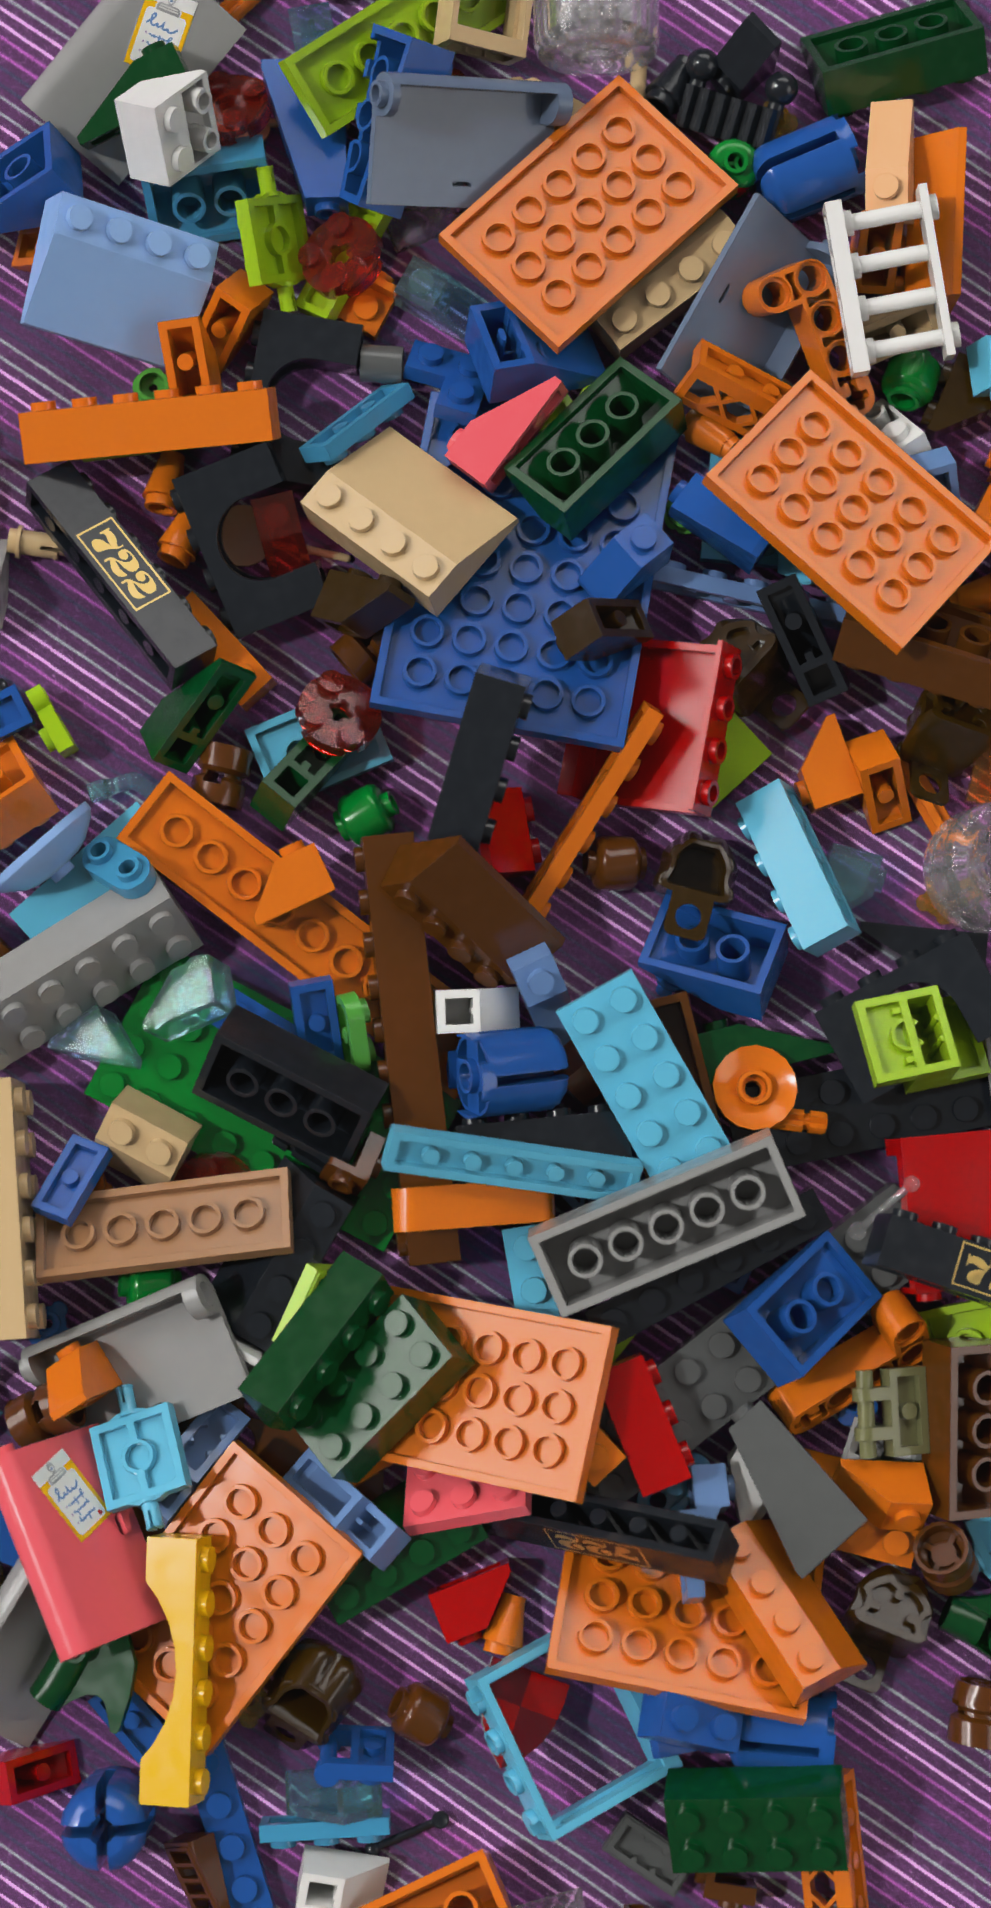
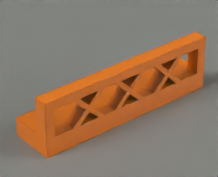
M702 338L693 350L691 368L673 393L681 398L682 403L687 407L745 436L792 386ZM699 379L712 386L715 395L699 397L690 392L689 389ZM742 402L750 407L751 414L735 416L727 411L726 404Z
M843 1768L850 1831L848 1871H823L835 1884V1894L829 1902L815 1889L814 1878L820 1871H802L804 1908H817V1905L820 1908H834L833 1905L837 1903V1908H869L854 1768Z

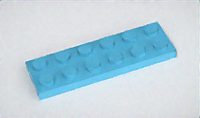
M631 968L556 1010L559 1019L649 1177L730 1144Z

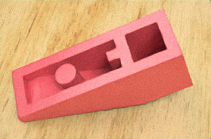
M554 376L471 420L465 429L459 428L450 438L447 444L448 451L444 456L453 466L493 494L506 476L503 467L535 438L569 391L563 382Z

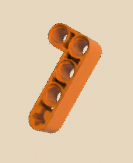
M806 259L788 264L748 283L742 293V302L746 311L752 316L760 318L787 310L809 368L845 400L851 395L852 400L849 403L863 416L870 412L875 401L874 389L869 376L851 379L837 294L826 266L819 260ZM801 270L808 276L809 283L806 290L799 284L798 277ZM764 286L769 288L772 293L773 299L770 307L765 304L762 298ZM816 310L822 314L824 319L821 330L814 323ZM832 350L837 353L839 358L836 370L829 361V355ZM845 377L846 380L838 382L837 378Z
M478 1183L391 1189L394 1233L545 1222L556 1217L555 1195L551 1193Z
M891 1290L883 1294L871 1307L873 1321L871 1327L827 1352L802 1378L780 1387L775 1385L769 1390L767 1400L791 1434L806 1432L853 1404L852 1388L856 1387L855 1370H872L873 1386H881L880 1368L914 1366L922 1362L923 1339H930L927 1324L901 1290Z

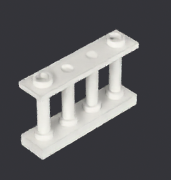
M927 183L918 184L915 191L916 202L853 214L851 210L843 211L841 199L824 202L822 212L851 379L868 376L871 371L870 364L876 363V358L941 346L943 360L948 361L952 360L956 355L955 348L961 347L959 324L957 321H950L933 221L940 219L936 193L929 194ZM915 219L920 220L924 244L859 256L858 252H850L848 237L854 236V231ZM927 261L931 287L866 299L865 295L858 296L855 279L862 278V273ZM934 304L938 325L936 330L873 341L872 337L865 338L863 321H869V316Z

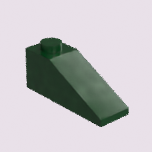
M161 40L141 50L143 56L131 63L77 136L82 147L90 150L121 134L114 100L143 80L189 72L179 48L173 42L165 44L164 40Z
M219 658L164 697L140 730L151 759L187 774L256 679L255 673Z
M336 703L261 781L250 806L283 832L311 802L370 729L339 703Z
M727 1018L703 1024L704 1033L698 1034L710 1084L713 1083L715 1070L724 1057L739 1047L759 1045L771 1048L786 1058L789 1064L834 1053L832 1046L828 1043L742 1024L729 1026Z

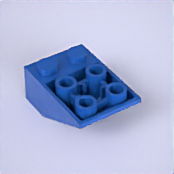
M501 301L469 306L464 341L489 404L509 401L554 376L563 382L568 391L581 389L591 385L605 371L588 328L557 355Z

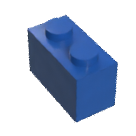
M661 1692L656 1696L643 1694L637 1737L713 1754H738L744 1714L727 1711L688 1696L671 1692Z

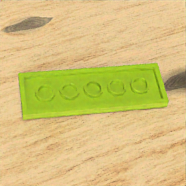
M377 0L278 63L322 139L353 121L357 103L363 102L366 99L370 79L363 77L366 59L374 60L377 41L370 38L373 23L433 44L438 0ZM460 0L457 24L491 32L504 23L507 0Z

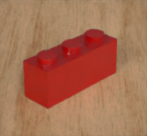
M639 1352L612 1363L604 1401L642 1496L646 1497L692 1478L688 1467L695 1465V1461L687 1441L677 1442L671 1426L678 1424L679 1421L670 1399L661 1402L655 1385L663 1382L654 1359L645 1361L642 1353Z

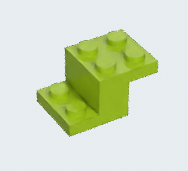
M938 985L855 1001L852 1005L874 1088L903 1082L905 1093L908 1094L988 1077L991 1073L982 1041L977 1042L954 999L951 996L941 997Z

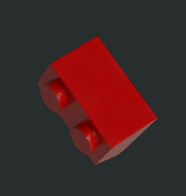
M507 787L502 804L494 802L489 818L497 820L490 845L481 843L480 847L481 856L505 879L535 874V864L542 863L539 839H530L527 823L535 821L531 796L523 797L522 787Z

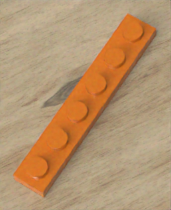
M646 701L642 702L627 727L624 748L620 752H611L522 895L544 918H546L551 908V903L548 900L555 889L562 890L573 873V868L570 865L578 852L584 854L591 846L596 835L593 828L601 816L607 818L613 811L618 801V796L615 793L623 780L629 782L639 769L641 760L638 759V756L646 744L652 746L663 730L664 724L660 721L664 715L658 708Z

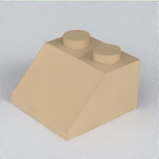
M127 1085L111 1103L95 1137V1142L109 1147L113 1157L108 1166L144 1185L176 1180L202 1124Z

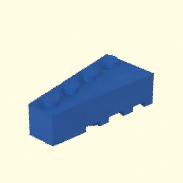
M373 23L370 38L377 41L374 60L366 59L363 77L370 79L366 99L363 102L357 103L354 119H356L357 128L360 131L358 139L352 140L349 144L339 197L359 207L401 220L403 211L407 206L366 204L372 105L369 98L370 86L376 80L379 73L383 71L452 75V62L455 52Z

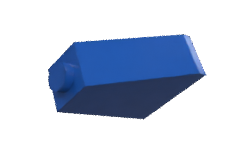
M695 473L689 483L681 479L668 497V500L673 503L668 516L747 574H750L771 544L701 483L704 479L703 476Z

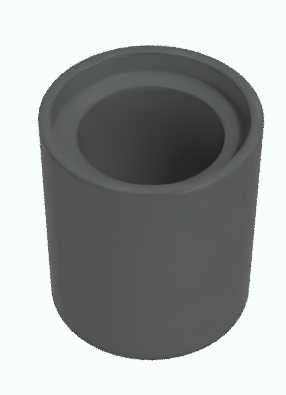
M361 345L360 382L402 383L404 346Z

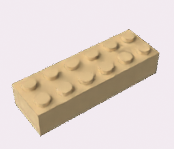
M12 1077L0 1078V1341L41 1338L39 1329H46L47 1326L46 1307L44 1303H39L38 1286H43L44 1284H40L35 1278L36 1217L33 1218V1209L30 1206L39 1191L37 1175H31L30 1158L36 1157L34 1132H28L27 1116L33 1115L34 1112L33 1095L31 1090H26L25 1083Z

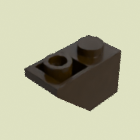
M959 352L953 364L945 361L937 385L942 387V391L937 402L932 400L928 403L920 423L927 426L925 434L928 441H932L981 421L986 417L991 409L990 396L973 397L966 354Z
M349 568L348 573L330 569L310 616L336 633L368 639L413 608L416 599L402 591L403 584L390 576L380 574L378 579H373L369 574L355 568Z

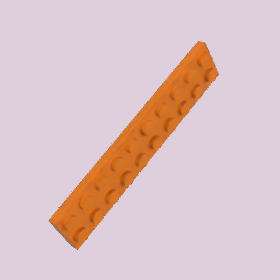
M168 771L116 839L144 855L157 871L297 979L302 980L330 975L333 980L335 996L354 991L359 998H365L371 1015V1021L366 1023L367 1033L374 1037L372 1018L379 1017L378 1000L370 1001L367 975H375L373 957L365 958L363 933L370 932L369 925L327 894L257 927L253 920L273 863L281 857L172 772ZM429 972L433 1003V990L450 988ZM436 1033L442 1090L455 1099L459 1094L457 1088L449 1089L447 1055L448 1051L457 1049L461 1037L456 1035L465 1033Z

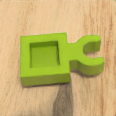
M38 684L26 691L25 693L44 726V728L38 730V733L49 752L57 750L60 755L67 758L79 751L45 689Z

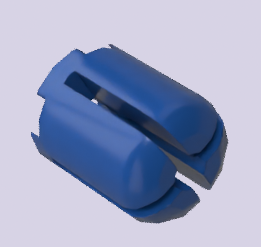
M838 113L760 145L754 151L752 169L757 180L754 185L755 190L789 222L794 223L822 211L824 202L838 199L844 202L865 193V171L858 173L857 170L860 167L855 147H858V143L845 117L838 119Z
M541 1026L456 1035L461 1037L456 1050L448 1051L447 1079L449 1089L457 1088L460 1101L465 1109L457 1111L465 1119L551 1110L560 1104L567 1091L569 1076L566 1074H554L553 1070L566 1069L569 1067L566 1050L559 1036L552 1030Z
M824 1690L809 1699L807 1719L803 1726L744 1714L738 1754H729L735 1767L833 1765L836 1735H834L835 1718L832 1717V1710L837 1709L836 1691Z
M109 1766L95 1770L80 1783L62 1812L60 1824L66 1826L61 1834L63 1847L74 1862L87 1870L99 1872L107 1856L110 1871L123 1868L137 1857L154 1826L157 1806L139 1804L140 1777L132 1773L130 1768ZM105 1809H106V1818H104V1816L102 1815V1813H104Z

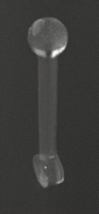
M910 1175L906 1177L903 1186L862 1222H854L850 1225L849 1236L856 1241L864 1239L866 1229L873 1224L876 1214L886 1213L907 1193L918 1191L921 1185L920 1180L916 1176Z

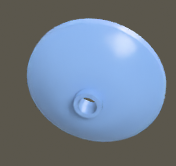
M86 801L58 822L0 874V893L26 891L42 884L49 878L58 883L75 868L70 859L79 851L85 841L91 819V807Z

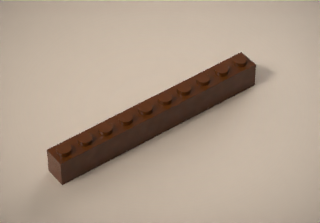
M411 831L364 836L360 838V847H353L356 873L363 872L365 889L358 890L360 915H368L370 932L363 933L365 958L373 957L375 975H367L370 1001L378 1000L379 1017L372 1018L374 1042L375 1044H383L384 1060L377 1061V1072L379 1079L389 1083L387 1088L389 1103H382L384 1129H389L391 1124L447 1131L425 932L421 929L420 924L407 911L399 908L394 903L393 898L380 887L399 846L415 843L414 833ZM397 1172L399 1188L453 1184L452 1180ZM458 1228L396 1233L398 1256H406L409 1266L461 1260Z

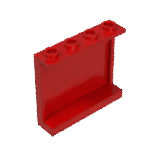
M654 639L642 644L628 725L642 702L646 701L658 708L664 715L660 721L664 724V727L652 746L646 744L638 756L641 764L634 777L629 782L623 780L615 793L618 796L615 807L711 818L712 808L717 803L719 797L717 781L720 764L724 762L727 753L725 741L727 726L734 714L733 693L735 682L742 671L740 649L724 640H718L717 645ZM566 743L557 794L572 801L581 802L612 751Z
M991 1129L885 1139L886 1157L896 1156L901 1208L903 1210L918 1214L917 1222L930 1227L933 1221L958 1228L956 1236L970 1240L971 1235L991 1239ZM909 1280V1286L900 1288L904 1294H915L916 1302L942 1300V1292H944Z

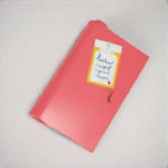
M99 1423L15 1449L13 1443L0 1447V1510L60 1663L167 1620L158 1598L146 1582L147 1543L133 1508L117 1513L107 1512L89 1428L97 1426Z

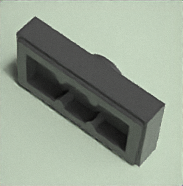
M626 1810L601 1846L602 1850L673 1898L690 1874L673 1873L668 1838Z

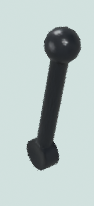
M436 1811L430 1820L385 1838L382 1841L366 1843L365 1853L378 1856L382 1849L433 1827L443 1829L449 1823V1816L445 1811Z

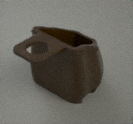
M725 619L719 621L712 633L702 640L700 644L717 645L718 640H724L741 650L742 671L734 687V713L738 717H748L756 710L779 729L789 730L809 709V705L804 694L784 679L789 672L790 664L776 634L766 630L757 621L752 619ZM781 695H790L796 700V708L788 716H778L772 710L773 702Z
M924 689L916 702L913 712L907 718L905 738L897 744L896 749L900 759L909 763L910 792L912 795L939 806H945L949 802L948 777L955 778L962 775L964 770L991 746V710L975 708L967 702L945 695H934ZM927 775L933 778L939 786V793L934 794L926 791L921 786L919 777Z
M688 831L675 839L662 852L660 866L653 878L652 884L660 894L671 895L664 921L666 933L693 941H701L706 935L713 905L727 908L733 903V888L738 869L732 851L724 839L712 838L705 840L698 832ZM685 904L695 906L701 915L698 926L690 930L681 928L675 919L677 909Z
M884 1565L859 1581L853 1600L839 1621L861 1655L868 1656L874 1662L875 1673L868 1680H861L853 1674L842 1680L843 1683L868 1693H875L880 1689L889 1657L905 1658L908 1654L921 1649L926 1644L928 1627L933 1616V1607L926 1586L920 1577L906 1575L891 1565Z
M304 1638L293 1647L280 1664L267 1695L262 1698L263 1710L271 1715L263 1726L264 1730L294 1750H299L307 1740L317 1746L327 1744L329 1736L354 1706L357 1697L361 1694L365 1681L363 1672L351 1658L338 1653L330 1644L312 1638ZM276 1726L282 1727L289 1731L295 1737V1739L289 1738L282 1734L276 1728Z

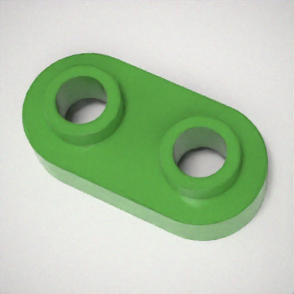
M354 991L336 995L335 1000L344 1060L369 1072L371 1062L376 1061V1052L371 1038L367 1037L366 1023L371 1021L368 1003L365 998H359Z

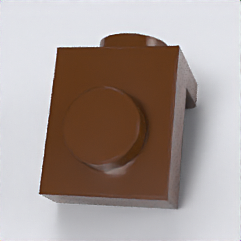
M370 1131L359 1146L352 1165L331 1157L322 1169L319 1179L327 1182L328 1186L338 1193L352 1194L357 1197L369 1178L376 1179L382 1169L381 1159L383 1154L380 1152L386 1138Z
M695 1873L694 1883L701 1884L700 1889L703 1898L718 1900L717 1905L723 1908H743V1905L755 1906L757 1887L754 1879L722 1873Z

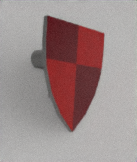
M492 1656L488 1667L502 1661V1659ZM520 1667L489 1684L523 1758L537 1748L554 1728L563 1709L570 1685ZM482 1713L481 1723L484 1732H486L490 1728ZM491 1752L499 1769L507 1766L502 1754L495 1756Z

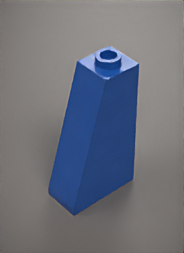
M261 59L264 88L307 216H316L322 220H333L339 216L349 215V202L339 197L348 154V124L322 139L278 64L283 59Z

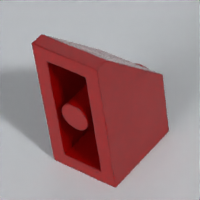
M508 1558L429 1589L428 1597L447 1644L457 1641L459 1646H463L482 1637L481 1630L488 1628L511 1573V1564Z
M74 1739L29 1746V1748L11 1749L0 1753V1805L13 1806L81 1782Z

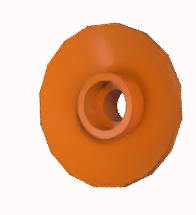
M759 1045L739 1047L726 1055L716 1068L712 1083L714 1102L723 1117L737 1127L753 1131L771 1128L784 1120L794 1107L798 1091L795 1072L787 1059L775 1050ZM752 1082L758 1085L760 1092L757 1097L747 1095L745 1092L747 1083Z

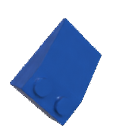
M50 121L0 153V234L40 227L45 200L61 191L84 198L81 155L67 142Z
M665 894L638 959V967L687 991L720 1010L762 1021L788 954L787 924L713 905L704 939L693 941L665 932L664 921L671 899L670 894ZM685 904L677 909L675 919L681 928L690 930L698 926L701 915L695 906Z
M827 1229L753 1290L722 1321L777 1387L802 1378L883 1295Z

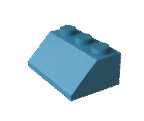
M263 134L220 140L221 150L171 187L141 181L149 220L215 242L241 239L234 201L253 198L260 194L255 168L268 166Z

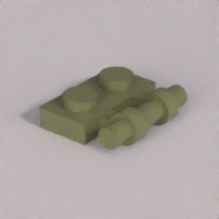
M914 1365L880 1368L881 1386H873L872 1370H855L856 1387L852 1388V1401L857 1402L858 1427H854V1439L859 1441L860 1458H877L876 1441L884 1440V1456L898 1457L930 1453L926 1366ZM874 1401L882 1402L883 1425L875 1426Z

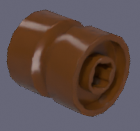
M384 628L368 639L344 634L329 647L340 664L357 683H361L363 688L374 680Z
M210 741L196 761V764L201 768V772L193 775L190 787L217 808L241 811L246 793V787L242 784V779L250 777L254 753L233 745ZM218 775L224 776L220 784H218Z
M47 1382L39 1385L35 1391H28L8 1401L5 1406L4 1416L11 1436L20 1447H24L83 1426L86 1422V1408L53 1421L49 1415Z
M940 1521L923 1527L916 1535L913 1544V1555L932 1589L939 1594L953 1596L960 1595L973 1586L979 1574V1563L962 1529L953 1523Z
M967 1676L955 1677L952 1702L958 1706V1709L949 1716L946 1738L960 1745L991 1750V1680Z

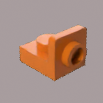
M361 267L357 273L358 281L341 310L338 321L363 325L365 336L375 341L399 298L398 287L393 284L395 280L387 273L373 268L370 272Z

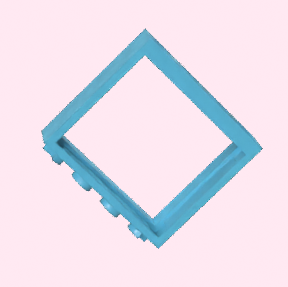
M551 1632L502 1658V1661L495 1665L487 1666L464 1679V1682L469 1690L465 1695L471 1710L477 1716H481L483 1713L490 1730L484 1732L489 1749L495 1756L502 1754L507 1764L505 1767L506 1771L503 1772V1778L509 1791L520 1799L525 1810L522 1813V1819L527 1830L532 1836H537L539 1840L553 1842L667 1776L668 1768H681L683 1764L679 1755L653 1759L650 1740L637 1737L643 1693L614 1688L648 1761L555 1815L550 1816L489 1684L547 1653Z

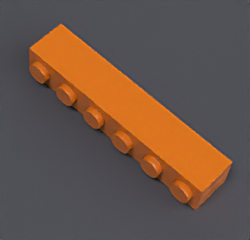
M262 380L237 382L236 391L221 392V384L195 386L196 395L180 396L179 388L154 390V399L139 400L138 392L114 394L112 395L113 403L97 404V396L71 399L72 407L57 408L56 400L30 403L31 411L18 413L24 465L277 440L281 438L276 387L263 388Z

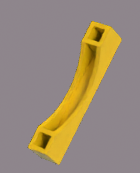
M160 1533L147 1537L146 1582L158 1598L169 1623L175 1647L176 1677L173 1699L166 1721L153 1745L140 1759L139 1804L190 1808L204 1801V1796L209 1790L210 1773L208 1769H205V1756L211 1742V1728L209 1724H206L207 1706L211 1702L213 1692L212 1682L208 1679V1662L211 1660L214 1650L213 1637L209 1635V1617L213 1615L215 1608L214 1592L210 1591L211 1573L216 1565V1550L211 1546L212 1535Z

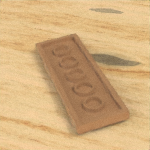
M288 1167L92 1191L72 1227L36 1213L35 1278L40 1284L294 1253L291 1172Z

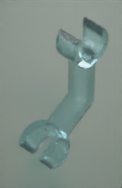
M130 772L114 778L101 779L86 784L92 803L106 800L116 794L132 789L147 799L157 786L138 772Z

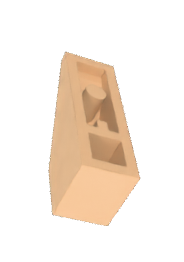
M903 99L871 102L865 168V210L914 202V100ZM914 220L904 221V225L914 224Z

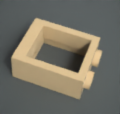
M438 0L433 45L458 54L506 66L526 58L533 0H507L502 35L457 24L460 0Z

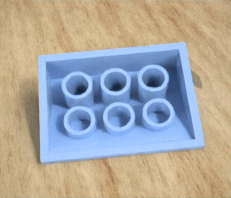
M61 191L45 200L20 324L165 368L157 322L200 315L212 282L219 243Z

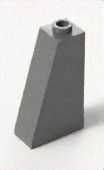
M749 1400L730 1417L735 1424L729 1428V1432L796 1573L804 1579L864 1525L868 1519L761 1400L756 1405H753Z

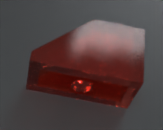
M293 490L250 500L271 577L310 563L311 560Z

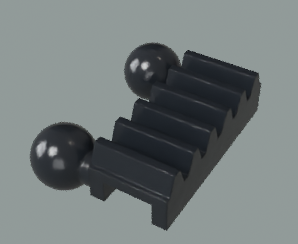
M708 48L694 50L686 62V69L691 78L689 84H686L675 125L723 140H742L754 147L755 150L760 145L774 140L779 121L784 116L785 105L790 104L797 96L798 83L795 77L785 71L773 73L765 83V95L769 103L767 107L706 89V82L712 80L719 71L717 55Z

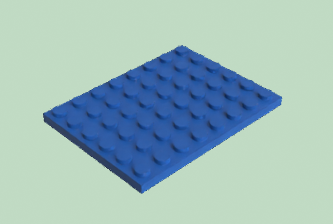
M431 391L420 448L517 517L519 522L438 617L415 601L413 608L384 627L369 708L460 724L475 672L483 662L531 677L527 694L534 695L527 720L519 719L515 734L620 752L625 745L642 644L594 661H566L556 644V636L550 622L586 597L591 598L578 583V578L615 535L645 512L662 529L678 439L571 541L539 517L507 475L493 494H491L451 464L444 456L448 451L447 444L452 435L459 428L465 429L466 425L434 417L435 403L440 392ZM483 400L478 417L503 403L489 404L487 400ZM654 575L623 598L639 600L646 618Z

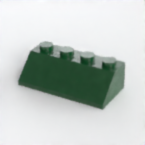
M931 0L800 38L801 49L817 101L828 117L838 113L839 118L848 117L854 114L856 110L870 107L871 102L896 100L912 94L924 95L931 93L937 87L951 83H967L972 81L975 76L989 73L984 26L964 0Z
M620 356L503 467L504 472L539 517L572 541L687 430L682 399Z
M342 1251L326 1272V1276L320 1280L316 1289L307 1297L238 1388L259 1418L270 1428L291 1431L298 1421L307 1416L314 1399L324 1386L329 1385L334 1380L341 1363L350 1351L355 1350L361 1344L365 1331L377 1316L382 1315L390 1304L394 1292L384 1275L345 1251Z
M406 1480L370 1500L403 1531H405L403 1528ZM483 1524L410 1536L412 1539L384 1572L364 1556L327 1603V1606L338 1625H341L489 1537L488 1531Z

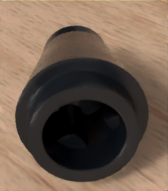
M683 54L677 55L675 60L645 89L646 96L644 98L667 119H670L673 114H678L686 84H689L691 78L686 69L688 56Z

